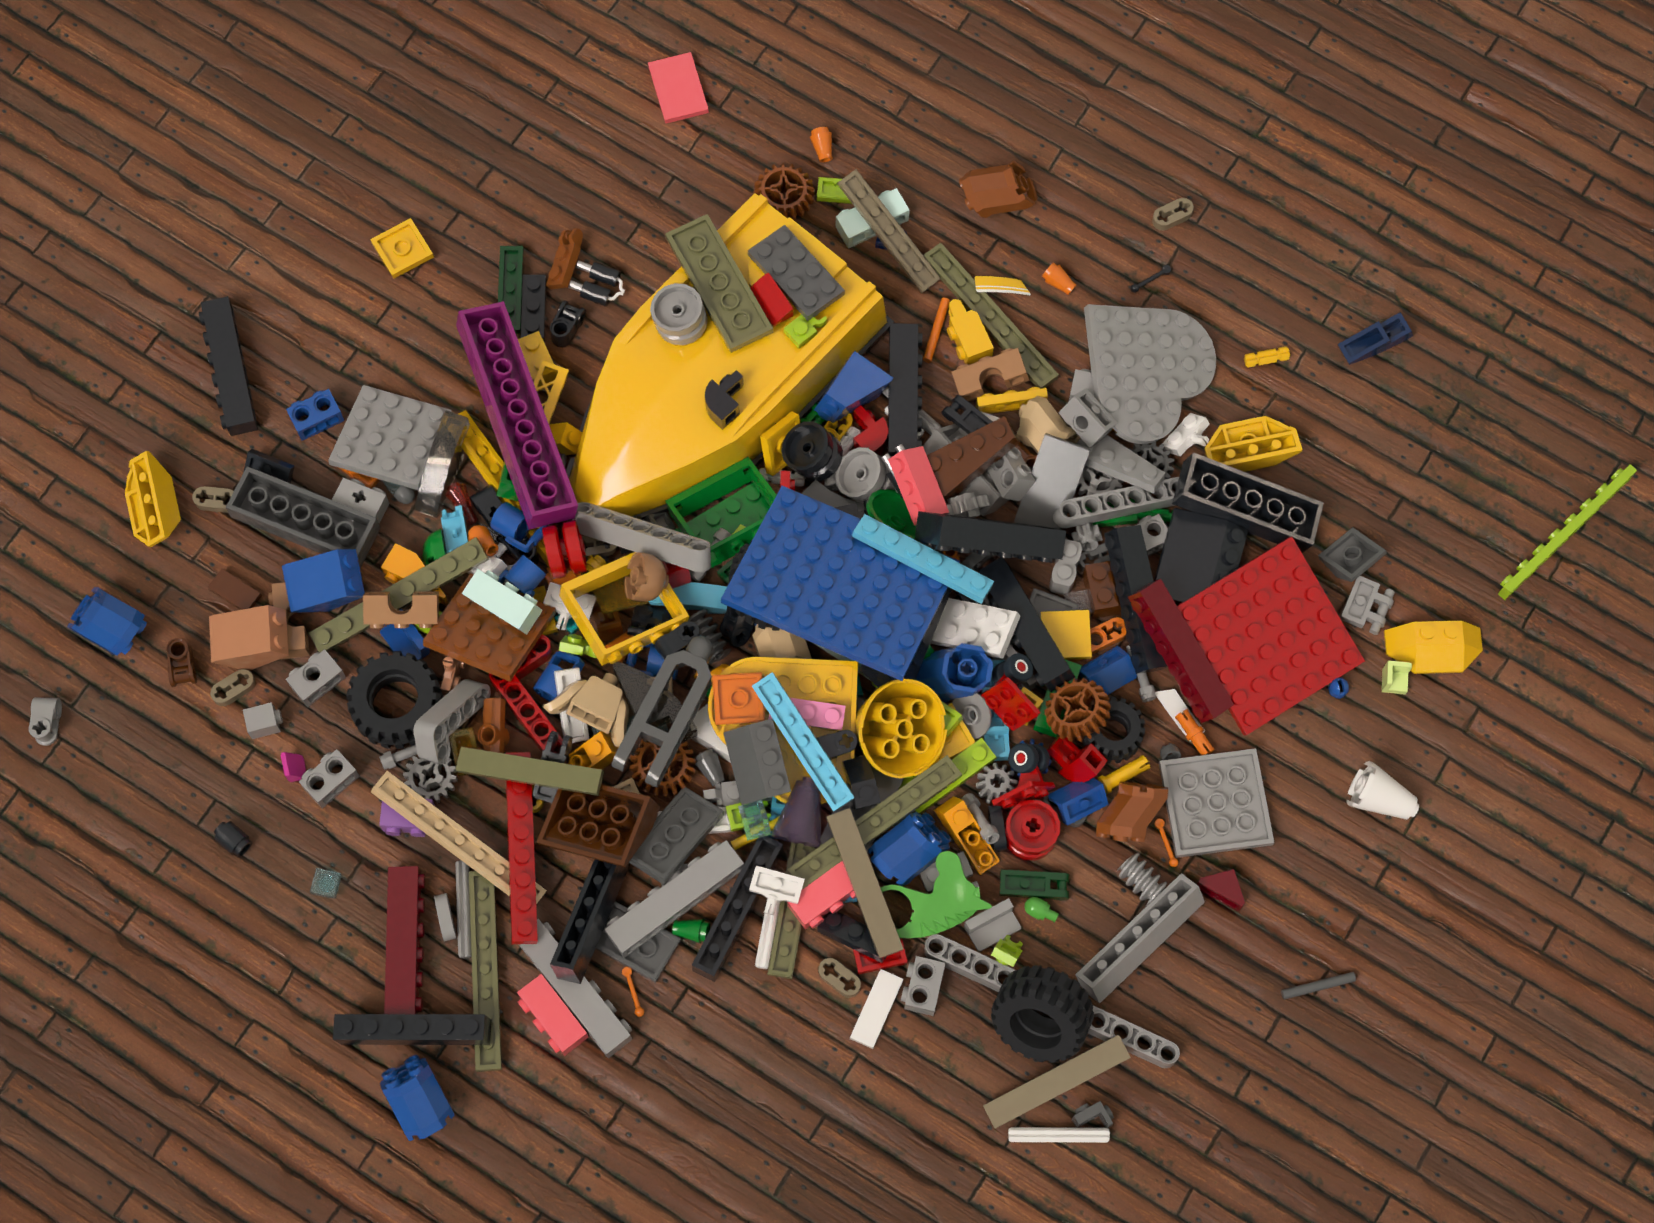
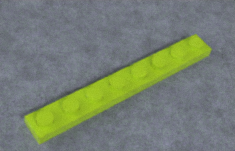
M1631 464L1625 470L1619 468L1611 476L1613 481L1609 485L1604 483L1595 492L1598 495L1593 500L1588 498L1580 506L1582 511L1578 515L1571 514L1564 522L1566 526L1562 530L1557 528L1548 537L1550 542L1546 546L1540 544L1532 553L1534 557L1530 561L1525 559L1516 568L1519 572L1514 577L1509 574L1500 583L1503 588L1498 595L1506 600L1633 477L1637 470Z

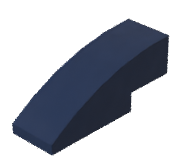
M1400 312L1382 323L1376 322L1339 343L1338 346L1350 365L1413 337V333Z

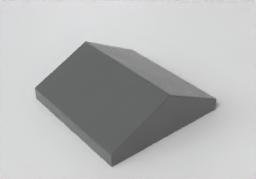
M1352 527L1320 553L1318 557L1337 578L1353 582L1386 555L1387 552Z

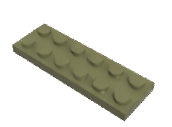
M708 214L665 233L666 240L692 286L699 293L704 307L730 353L773 333L772 325Z

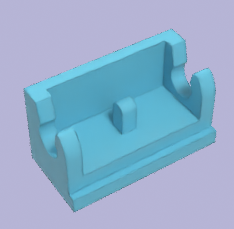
M462 505L455 506L452 513H447L446 509L441 512V523L447 553L468 542V531Z

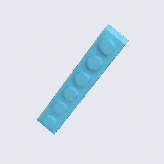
M866 514L863 515L853 531L852 537L980 604L983 603L993 586V580Z
M772 672L752 685V688L831 809L836 811L853 800L855 796L775 674Z

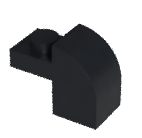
M737 370L731 375L727 374L719 383L720 385L712 379L705 390L707 414L722 430L740 414L739 404L732 398L744 386L743 376Z

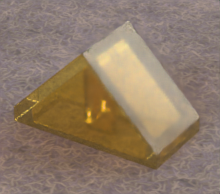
M473 727L456 730L449 736L455 765H457L461 747L479 749ZM457 772L458 776L468 775Z

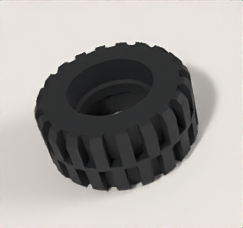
M394 651L393 655L388 656V653L384 652L380 653L381 658L376 660L373 657L367 660L368 665L365 667L360 665L357 668L358 676L351 677L349 682L351 689H347L346 697L349 701L347 707L354 724L364 737H368L370 742L375 745L380 743L383 748L390 749L391 745H395L397 749H403L406 743H410L411 746L416 745L413 731L416 721L443 698L441 687L434 671L428 667L424 660H417L416 656L411 653L403 656L401 651ZM394 682H405L413 685L417 690L418 699L410 712L402 717L393 719L384 718L376 714L373 708L374 698L384 686Z
M1034 965L1032 968L1026 966L1015 970L1005 978L992 1005L991 1019L997 1035H1001V1040L1005 1045L1009 1044L1011 1050L1024 1054L1023 1057L1035 1058L1038 1062L1049 1060L1050 1063H1055L1060 1059L1061 1061L1069 1059L1079 1052L1091 1027L1094 1012L1091 999H1088V993L1084 988H1080L1078 981L1070 979L1068 974L1064 972L1059 973L1055 971V968L1047 967L1046 969L1042 968L1041 965ZM1032 1009L1041 1011L1049 1015L1053 1019L1043 1017L1037 1014Z

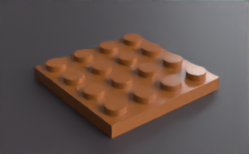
M470 573L438 618V624H434L423 639V646L511 681L555 616L556 608L546 606L543 602L538 601L536 606L543 611L526 635L462 594L474 575Z

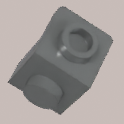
M1101 1101L1092 1106H1089L1088 1103L1080 1106L1075 1110L1076 1115L1071 1119L1075 1127L1078 1128L1099 1116L1104 1127L1110 1128L1113 1125L1112 1119H1114L1110 1108L1107 1105L1103 1106Z

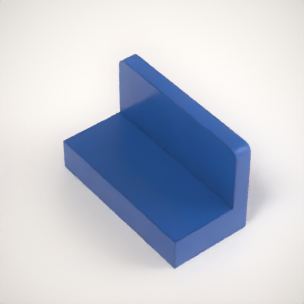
M389 624L380 630L381 636L393 652L401 651L403 656L411 653L416 656L417 660L423 659L430 654L429 648L423 646L424 638L413 624H409L408 628H395L394 624Z
M1119 646L1083 665L1079 672L1080 677L1087 679L1088 683L1093 680L1097 686H1102L1107 695L1137 678L1129 654Z
M1095 778L1087 782H1072L1048 795L1049 800L1058 805L1062 822L1067 826L1109 805L1103 783Z

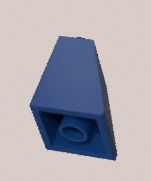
M854 351L840 369L814 411L822 419L834 423L854 412L860 405L864 406L878 398L892 381L893 377Z
M337 549L282 565L291 613L329 612L362 598L365 593L356 549Z

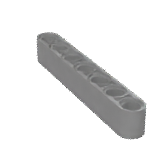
M1179 477L1165 479L1154 493L1157 499L1151 496V492L1131 486L1065 500L1054 512L1053 520L1058 527L1070 528L1175 506L1172 504L1175 494L1172 489L1176 490ZM1128 497L1134 499L1136 503H1132ZM1107 502L1113 504L1114 508L1110 507ZM1085 506L1089 507L1093 513L1088 512ZM1063 511L1068 512L1071 517L1064 515Z
M578 503L575 519L572 520H576L582 535L634 552L648 553L656 556L661 561L692 571L703 572L711 568L710 543L706 540L594 504Z

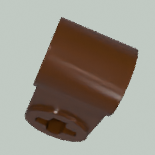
M172 639L166 647L168 677L171 687L187 682L196 684L197 673L191 647L184 639ZM178 648H185L182 655L175 656V651Z

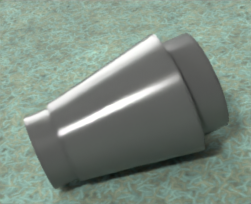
M712 748L695 757L697 761L696 766L711 783L712 787L725 781L718 754L714 753Z

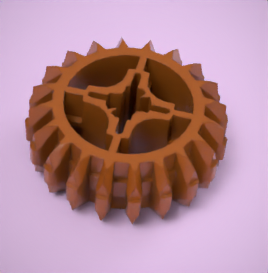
M784 163L781 164L780 168L773 164L772 171L765 168L764 175L759 174L758 181H755L753 194L756 193L758 196L762 194L768 199V204L786 218L790 217L794 221L796 220V215L803 218L804 211L809 212L810 205L814 203L815 189L813 188L812 179H809L807 172L802 174L801 167L794 170L793 164L789 168L785 167ZM783 187H785V192H786V193H785V199L783 198V193H782V192H783Z
M1084 677L1080 682L1073 678L1070 684L1064 680L1062 688L1056 686L1057 692L1049 693L1051 700L1045 701L1047 709L1044 710L1046 722L1051 727L1052 732L1058 734L1060 738L1065 739L1067 737L1069 741L1073 742L1077 737L1078 741L1082 742L1084 736L1091 739L1093 732L1100 734V726L1106 727L1105 719H1110L1109 710H1111V704L1103 687L1097 686L1093 680L1088 683ZM1092 699L1095 700V707L1093 711L1089 709L1091 706L1090 702L1092 701ZM1064 708L1066 710L1064 714L1065 718L1061 720L1060 715L1062 709Z
M642 739L640 742L642 748L638 747L635 752L637 755L630 756V760L634 763L629 766L630 771L634 772L632 778L633 780H639L637 787L642 788L645 786L644 792L646 794L650 793L653 789L654 797H658L661 791L664 798H667L668 791L672 790L673 795H677V787L684 789L686 787L684 782L691 783L692 778L690 775L695 774V768L691 766L696 764V759L690 758L694 755L692 749L687 750L689 747L687 741L681 743L677 751L678 754H675L664 776L665 781L661 782L657 788L645 782L653 761L648 763V766L643 768V763L652 751L655 759L661 747L651 742L647 743ZM683 761L680 773L673 778L671 774L672 769Z

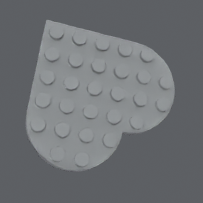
M1088 304L1084 307L1094 397L1118 422L1113 429L1120 438L1136 444H1149L1162 439L1176 426L1181 414V401L1197 396L1211 383L1216 370V354L1212 339L1199 322L1181 311Z

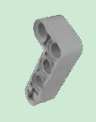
M470 679L462 680L416 721L413 731L419 758L437 764L447 762L451 753L449 736L483 707L485 698H490L491 691L488 684Z

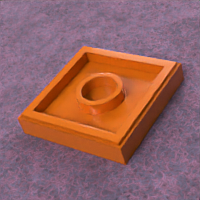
M762 672L712 675L715 725L765 721L764 705L752 688V685L762 679Z

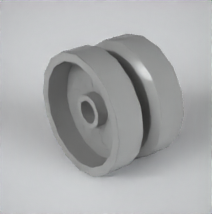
M674 283L663 287L652 299L650 308L652 319L659 335L665 341L673 345H687L695 342L706 330L708 322L706 310L699 293L693 287Z
M859 447L843 456L835 478L840 492L856 502L863 503L877 490H895L886 475L889 469L877 453L869 448Z

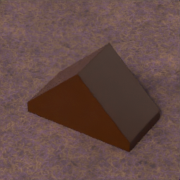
M614 602L593 607L592 614L602 643L616 639L623 634L621 621Z

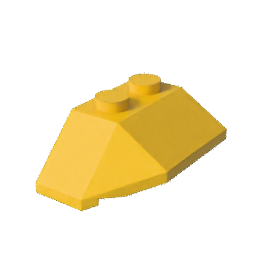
M1262 416L1220 425L1205 446L1204 451L1207 458L1246 472L1275 466L1302 452V446L1296 428L1288 427L1270 417Z
M145 451L129 461L130 471L126 481L125 497L134 537L145 543L148 547H153L170 536L180 522L181 517L172 477L150 451Z
M1464 621L1411 622L1384 630L1386 655L1399 662L1412 663L1410 671L1414 674L1463 673L1483 651L1480 628Z

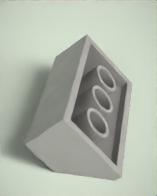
M956 424L938 428L923 445L926 455L968 434ZM987 470L980 477H976L967 485V488L959 493L962 495L974 492L975 497L987 495L990 506L979 510L982 516L995 512L1010 500L1002 498Z

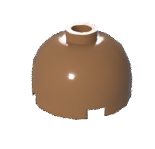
M636 552L632 556L627 569H631L630 577L625 576L626 597L640 602L656 599L663 589L667 588L669 576L666 575L664 564L656 556L648 553Z

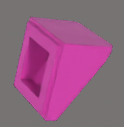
M287 752L281 753L284 775L290 783L301 780L302 775L306 772L303 756Z

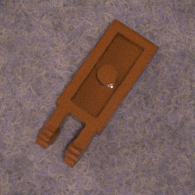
M574 228L572 231L569 229L563 230L560 233L561 235L558 239L560 246L556 251L546 283V287L550 290L567 288L569 286L583 239V233L579 228Z

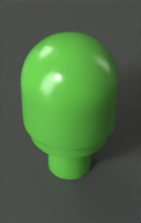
M1030 897L1025 902L1024 908L1026 913L1038 920L1043 921L1044 918L1055 922L1059 913L1049 909L1050 905L1047 904L1048 902L1038 897Z

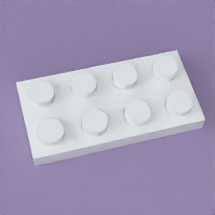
M948 598L930 644L955 648L961 643L981 646L987 656L1003 659L1020 615L1017 611Z

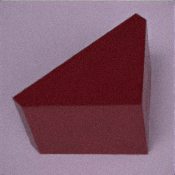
M1234 869L1202 877L1197 883L1201 892L1238 912L1245 903Z

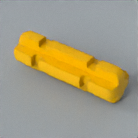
M1285 346L1278 348V350L1274 348L1259 351L1257 354H1246L1244 357L1245 365L1249 368L1256 366V364L1264 365L1275 363L1277 360H1288L1290 357L1289 348Z

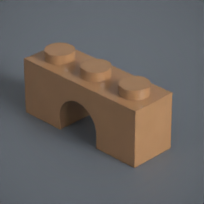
M1018 348L1005 349L999 355L993 357L986 356L977 363L971 365L964 364L951 371L959 395L968 402L977 400V397L984 395L983 383L990 376L997 375L1002 377L1007 388L1030 381Z
M285 582L272 584V592L268 594L270 606L285 609L287 617L289 656L282 659L310 656L308 632L305 627L288 625L289 618L296 612L291 613Z
M414 591L412 607L405 611L397 610L392 606L390 592H365L363 595L364 624H370V628H384L385 624H394L395 628H408L409 624H419V628H432L434 624H438L439 591Z

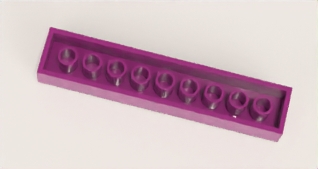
M504 301L458 311L456 327L528 528L533 529L575 519L578 503Z

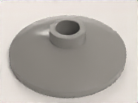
M979 693L973 696L956 698L952 702L957 712L962 715L963 722L974 740L983 737L987 733L992 719L991 709L986 704V699Z

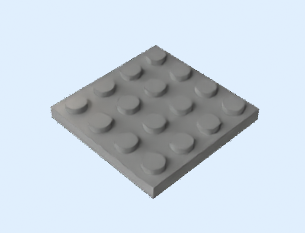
M363 385L329 457V465L419 490L447 428L445 421L452 416V410Z
M1256 748L1162 760L1159 762L1163 787H1168L1166 807L1176 858L1271 846L1275 843Z

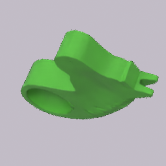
M945 851L937 856L936 868L939 871V876L935 880L934 889L931 894L896 884L880 887L882 893L887 890H897L904 893L909 898L912 910H914L910 918L912 921H909L904 927L896 929L899 938H919L934 935L964 922L977 910L992 908L990 903L981 899L980 887H976L966 878L961 859L956 853Z

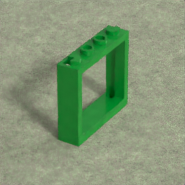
M747 457L665 502L670 516L681 532L696 537L683 518L750 481L753 482L770 507L776 497V493L751 459ZM764 518L710 546L711 568L735 556L744 544L750 545V541L753 540Z

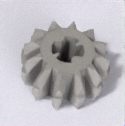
M995 762L993 763L992 770L985 766L983 768L984 773H978L977 775L980 781L976 783V788L982 789L979 792V796L984 797L987 795L986 803L988 804L991 803L992 799H996L1015 789L1014 787L1018 784V780L1011 779L1015 774L1014 771L1006 773V764L1001 769H998V765ZM994 780L999 781L998 784L1001 783L1000 788H995V787H994V786H995V784H993V781H994Z

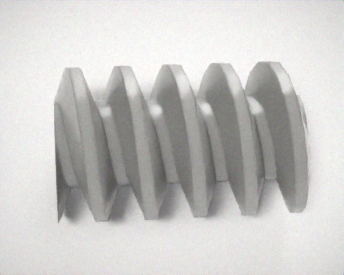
M1137 852L1118 868V870H1121L1119 878L1124 879L1128 877L1126 885L1131 886L1135 884L1132 892L1136 894L1142 891L1139 899L1141 901L1149 899L1146 904L1148 906L1165 889L1167 882L1158 884L1160 874L1152 877L1151 873L1154 868L1144 869L1147 861L1138 862L1137 859L1140 853Z

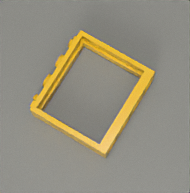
M636 552L561 584L559 596L602 666L607 663H616L629 653H638L644 646L651 643L655 644L661 636L668 634L689 619L687 611L668 583L667 588L663 589L659 597L673 619L612 647L605 648L575 598L629 575L631 569H627Z

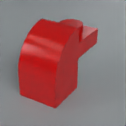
M860 405L854 410L853 420L863 432L853 438V448H869L878 455H881L887 445V422L884 417L876 421L873 413L870 410L866 411Z
M1058 736L1047 749L1049 755L1061 766L1058 773L1072 782L1089 781L1097 776L1108 761L1092 743L1079 750L1067 737L1062 739Z

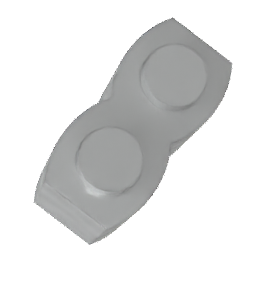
M1065 539L1062 560L1055 559V566L1050 579L1051 592L1065 596L1070 594L1082 553L1080 542Z

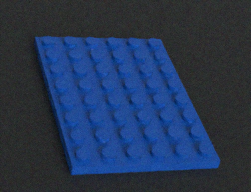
M781 486L721 597V603L903 681L948 586L852 537L854 529L861 520L860 518ZM949 557V558H951V559L957 561L958 563H960L959 560H956V559H954V558H952V557Z

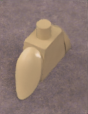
M606 673L603 679L591 676L588 681L583 679L577 680L543 706L550 714H559L567 710L566 714L606 734H609L611 729V738L616 747L620 746L626 735L629 708L627 702L621 698L622 689L616 687L617 677L611 673Z

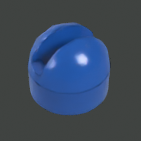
M1336 678L1329 685V693L1334 698H1343L1349 691V684L1343 678ZM1338 682L1341 683L1343 692H1340V687H1339Z

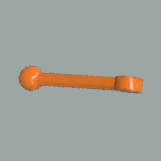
M1156 819L1154 825L1159 829L1170 858L1169 865L1176 867L1179 861L1173 855L1163 828L1165 822L1163 819Z
M624 967L622 974L627 978L636 1008L635 1015L641 1017L644 1015V1009L640 1007L631 978L632 970L630 967Z

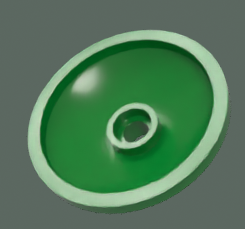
M882 489L873 492L866 504L868 515L915 539L916 525L914 526L904 499L895 490Z

